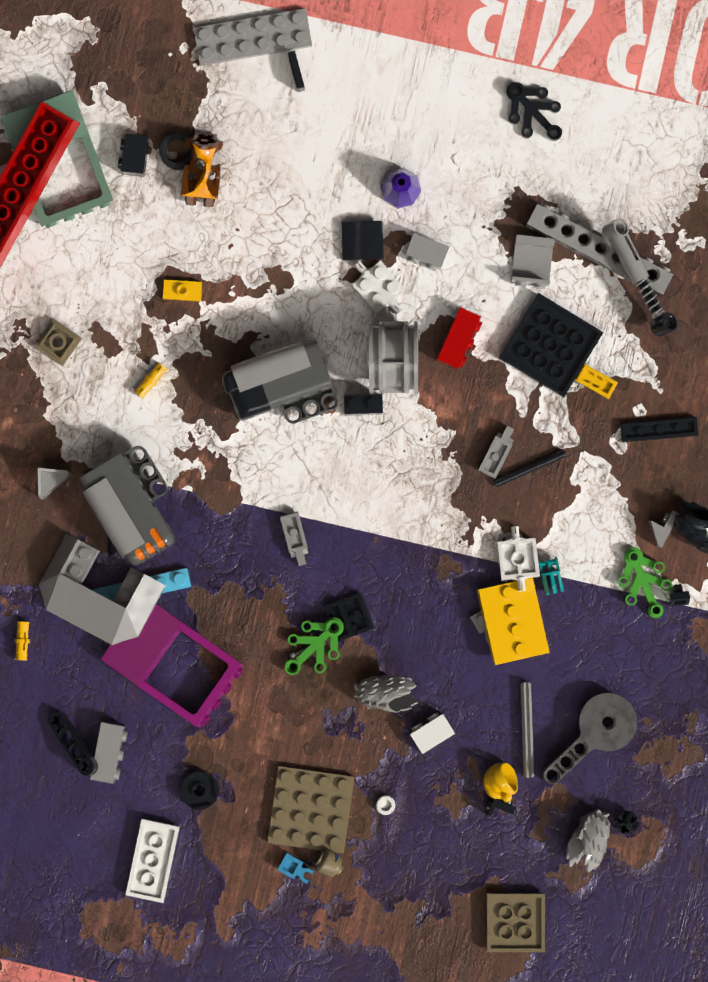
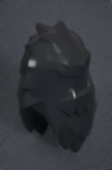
M693 501L691 503L682 502L683 509L681 512L683 516L675 515L676 523L674 522V527L687 543L693 545L699 551L708 554V509Z

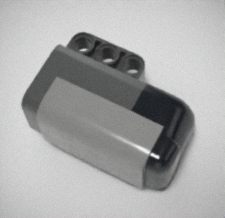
M316 338L304 343L300 340L231 366V370L224 372L221 377V383L233 414L240 421H245L281 408L285 419L289 423L295 424L332 411L338 406V398ZM328 396L335 399V404L332 407H326L324 404V399ZM309 403H314L317 406V411L314 414H309L306 411V406ZM293 409L299 413L298 419L294 421L288 418L289 411Z

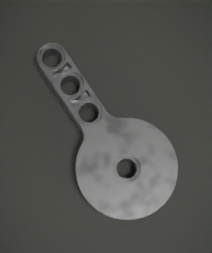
M603 693L589 699L580 712V735L542 771L543 780L549 784H556L594 749L615 751L626 746L633 738L637 728V717L632 705L625 698L613 693ZM605 717H610L612 723L606 728L603 726L602 720ZM578 743L584 746L581 754H577L574 750L575 745ZM564 756L570 759V764L567 767H563L560 763ZM549 770L556 772L554 780L550 781L547 779L546 774Z

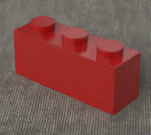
M460 307L437 358V362L455 370H458L459 366L463 368L467 359L464 354L467 349L471 350L475 341L472 339L474 332H479L483 323L480 321V315Z

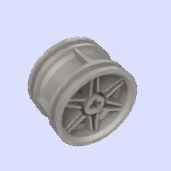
M369 321L370 394H374V390H379V394H409V390H414V394H418V321H414V324H408V321H379V325H374L373 321Z

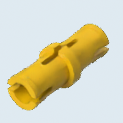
M157 362L151 372L144 376L145 379L134 392L144 399L151 388L157 385L156 382L167 369Z
M17 621V636L14 639V643H16L15 660H27L28 643H30V639H28L29 622Z

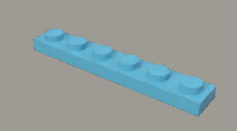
M188 568L150 576L165 585L162 593L192 587ZM122 583L93 589L92 591L113 601Z

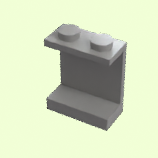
M516 235L511 283H515L517 287H526V284L534 285L536 289H545V286L549 287L555 239Z

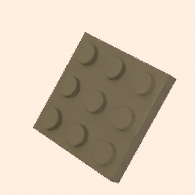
M487 893V952H545V893Z

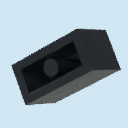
M125 134V139H121L120 150H123L122 158L119 157L118 169H121L122 175L145 177L149 147L148 136Z
M382 394L344 395L345 416L383 415Z

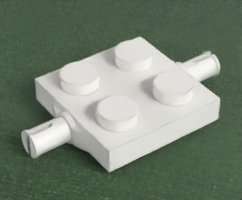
M361 261L354 265L361 273V276L351 286L375 314L389 306L396 315L403 310L395 301L405 291V288L382 261L368 269Z
M516 526L515 529L511 527V539L497 542L501 581L515 580L518 584V592L526 591V579L540 577L536 538H521L519 527Z

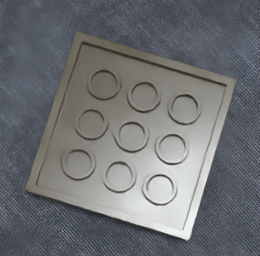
M278 766L268 843L321 851L329 849L335 853L344 854L355 776Z

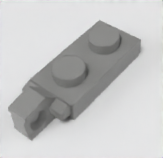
M507 426L503 434L498 432L478 471L494 479L497 477L513 445L514 440L510 438L514 430L513 428Z
M299 512L280 516L291 557H297L299 566L306 565L304 555L308 554V546Z

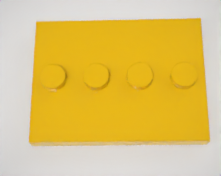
M533 578L525 580L526 591L518 592L517 581L477 590L493 665L550 653Z

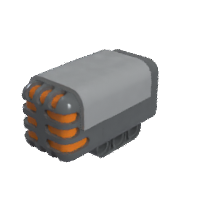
M132 447L78 479L85 490L83 492L84 497L121 558H126L133 565H141L174 544V533L154 502L167 493L168 486L144 447ZM136 450L144 452V457L141 460L134 458ZM147 466L153 467L154 473L152 476L147 477L144 475V469ZM158 482L164 485V490L161 493L154 491V485Z

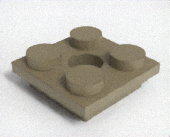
M53 319L34 347L63 366L83 338ZM56 337L63 339L61 347H54L53 340Z

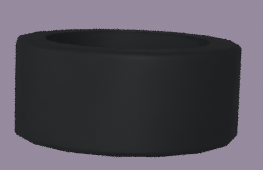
M173 132L162 139L159 146V154L167 167L174 170H182L185 164L190 163L192 158L191 148H189L187 158L181 162L170 160L166 154V149L172 141L181 140L185 142L186 138H190L188 135L181 132Z

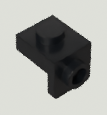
M493 798L492 801H488L485 811H487L486 815L491 818L495 807L512 815L516 807L512 805L513 801L504 802L503 800Z

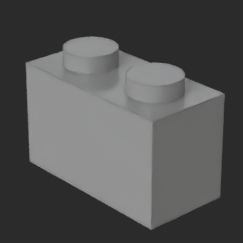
M413 233L405 257L411 263L418 265L420 262L425 264L429 270H441L449 246Z

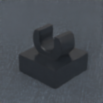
M682 584L674 585L673 593L669 595L670 607L689 605V591H683Z

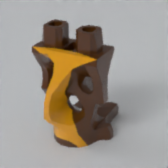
M196 131L194 138H186L185 140L186 146L191 148L192 158L190 163L185 164L181 196H185L186 205H196L197 197L204 198L203 206L213 207L215 199H218L221 164L212 166L214 154L223 147V141L217 139V134H204ZM198 160H202L204 162V168H200L198 166ZM211 171L215 172V178L213 180L209 179V174ZM191 172L195 175V178L192 180L189 179V173Z

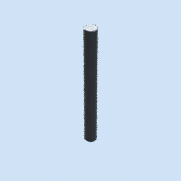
M564 450L498 478L494 480L496 487L504 485L567 457Z

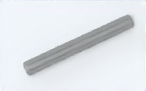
M522 682L520 687L523 776L525 778L534 777L531 683Z

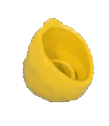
M495 763L486 771L483 778V786L487 795L494 799L510 802L512 795L517 793V776L510 764Z

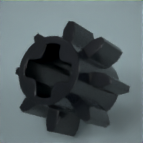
M621 811L620 815L617 814L614 820L617 823L615 828L622 834H632L639 826V823L636 822L638 817L632 811Z

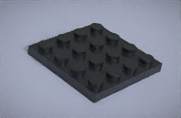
M538 293L498 359L564 398L604 332Z

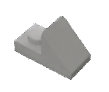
M673 510L670 513L666 512L661 521L663 526L651 520L648 521L656 547H663L674 526V522H676L675 515H679V513Z

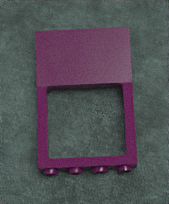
M157 603L139 637L110 645L101 658L103 662L199 728L208 723L212 710H216L222 702L220 700L221 697L229 693L233 686L231 685L235 678L238 679L244 671L242 669L244 664ZM180 632H183L228 664V669L196 714L181 706L147 681L149 675Z

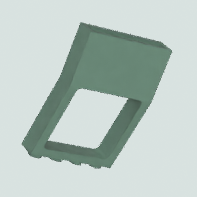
M73 89L42 100V102L55 107L80 122L71 140L76 138L83 140L102 194L50 214L45 212L39 197L34 209L41 227H53L57 225L56 221L64 219V222L75 218V214L82 213V215L91 213L93 212L92 208L99 206L101 209L111 205L110 202L113 201ZM41 101L0 116L13 152Z

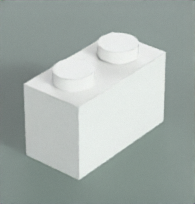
M435 713L428 718L429 722L422 725V723H419L411 728L413 732L410 735L422 754L455 734L443 713L440 715Z

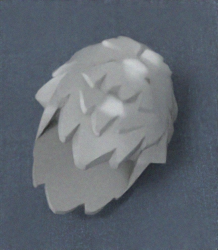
M392 674L372 676L363 679L359 685L354 684L356 691L354 697L367 709L376 708L397 713L412 709V706L418 703V700L410 694V690L414 689L416 684L408 676Z
M596 809L580 818L579 826L573 831L567 846L566 859L568 860L569 867H572L574 863L577 864L582 856L583 865H586V872L595 870L600 865L603 855L606 853L611 824L607 819L609 813Z

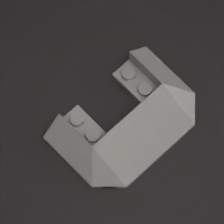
M66 534L39 583L46 610L111 645L139 637L165 585L130 568L114 600L111 601L82 585L100 551Z

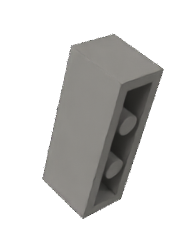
M101 722L94 757L98 764V770L91 776L90 780L111 784L115 783V780H119L121 769L118 768V763L123 760L124 750L121 747L122 742H126L128 735L124 725Z

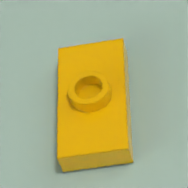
M164 280L163 299L201 302L202 282Z
M584 364L575 380L577 383L606 399L610 398L618 384L617 381Z

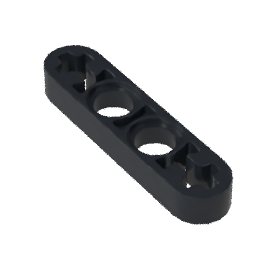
M63 712L51 713L48 718L49 726L79 772L84 776L94 775L98 770L97 761L67 715ZM56 717H60V718H61V719L59 720V723H60V724H56V723H55V722L57 721V718H56ZM68 730L72 734L70 741H66L64 738V734ZM77 746H80L82 749L79 757L74 753ZM87 764H91L90 770H86Z

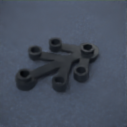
M519 82L510 83L506 89L507 97L511 100L509 123L512 125L519 123L518 107L520 102L525 107L524 128L521 131L522 137L525 139L532 137L533 130L531 124L533 116L547 131V138L551 141H558L562 136V129L558 125H551L538 110H547L556 114L560 111L561 104L558 101H553L552 103L530 102L526 96H537L541 100L546 99L548 96L547 88H524ZM517 89L519 91V94L514 95L512 93V90ZM544 90L546 95L540 96L539 91ZM557 104L559 109L553 110L552 105ZM517 116L518 120L513 122L511 117ZM524 130H530L531 134L526 136ZM551 131H556L558 135L552 137L550 133Z

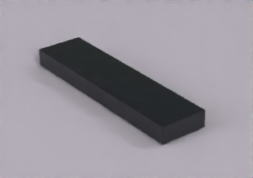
M697 417L620 423L621 442L698 436Z

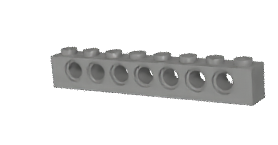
M543 203L541 205L537 204L526 225L527 228L546 238L555 239V242L630 281L622 263L615 262L612 259V255L616 253L612 244L602 238L603 235L595 230L591 232L585 229L586 226L584 224L568 220L569 217L560 212L558 214L552 212V208ZM546 218L553 219L554 226H546L544 220ZM569 227L571 235H563L561 228ZM579 236H586L588 243L585 245L580 244L578 241ZM598 244L603 245L605 252L598 253L595 250V246ZM644 256L641 260L646 270L653 271L656 274L654 280L647 278V281L651 282L650 287L654 288L653 293L661 297L674 274L670 273L671 270L662 265L658 267L653 264V260Z

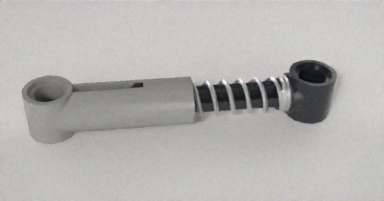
M618 218L603 227V237L612 244L632 285L637 283L636 287H639V293H642V299L646 301L645 305L649 306L648 311L652 312L651 317L653 319L650 324L651 331L658 337L664 336L677 328V320L673 314L665 312L663 306L659 305L660 300L656 299L657 294L653 293L654 288H651V282L647 281L649 274L628 235V224L625 220Z

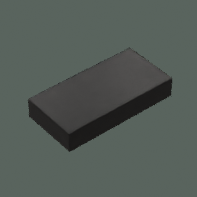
M295 50L288 52L297 92L305 91Z

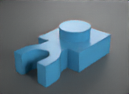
M286 853L277 869L292 879H295L296 875L299 876L306 884L309 880L304 878V873L309 872L313 874L314 872L311 868H303V861L289 853Z

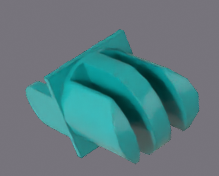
M554 557L552 560L547 558L546 561L542 562L538 560L545 595H549L546 576H549L552 593H557L554 574L557 576L560 592H564L557 557ZM551 565H556L557 571L552 572ZM542 567H548L549 572L543 573Z

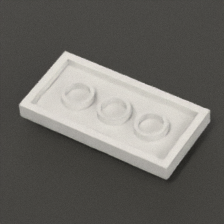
M141 819L126 890L127 896L164 903L180 826Z

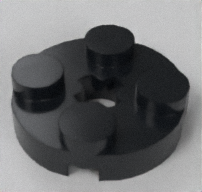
M192 772L181 784V798L192 809H207L216 802L219 795L218 782L212 774L207 772ZM197 785L205 788L202 796L194 792V789H197Z

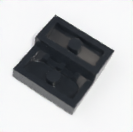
M382 221L341 222L343 261L384 259Z
M362 593L323 606L327 619L336 617L344 624V630L338 636V642L374 629ZM333 623L331 628L332 630H337L338 626Z

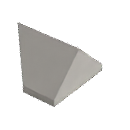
M38 468V496L40 499H45L72 474L67 470Z

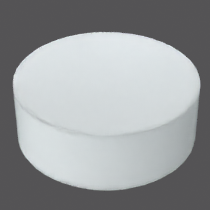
M383 795L378 798L376 808L383 815L391 814L395 809V801L391 796Z

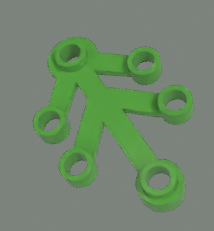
M629 548L624 554L625 569L617 581L619 587L625 588L629 585L630 581L628 578L633 567L637 575L629 594L625 597V603L630 606L635 605L637 593L640 586H642L649 603L647 609L649 616L659 618L662 616L664 609L661 604L656 602L649 583L661 587L664 591H669L672 588V582L644 572L641 564L653 568L656 573H662L665 570V565L662 562H654L643 557L642 551L638 548ZM632 553H635L637 555V559L635 561L631 560L630 558ZM657 564L662 565L661 571L656 570L655 567ZM622 578L627 580V584L625 586H622L620 584V580ZM664 582H669L670 586L668 589L663 587ZM629 596L634 597V602L631 604L627 601ZM654 607L659 608L658 614L653 613Z
M336 617L328 619L326 623H312L309 620L302 623L301 628L304 632L312 630L324 631L320 636L291 634L288 637V643L293 646L297 644H311L296 659L286 662L285 671L288 674H297L301 670V664L315 651L316 664L314 669L317 673H323L327 668L324 663V642L329 637L331 650L328 652V657L331 660H336L340 657L338 636L343 632L344 624ZM305 623H309L311 625V628L309 630H306L304 628ZM333 623L337 624V630H332L331 625ZM292 636L297 638L296 643L291 642ZM331 651L337 652L336 658L331 656ZM291 663L297 665L296 670L290 668ZM318 664H322L324 666V669L322 671H319L317 669Z

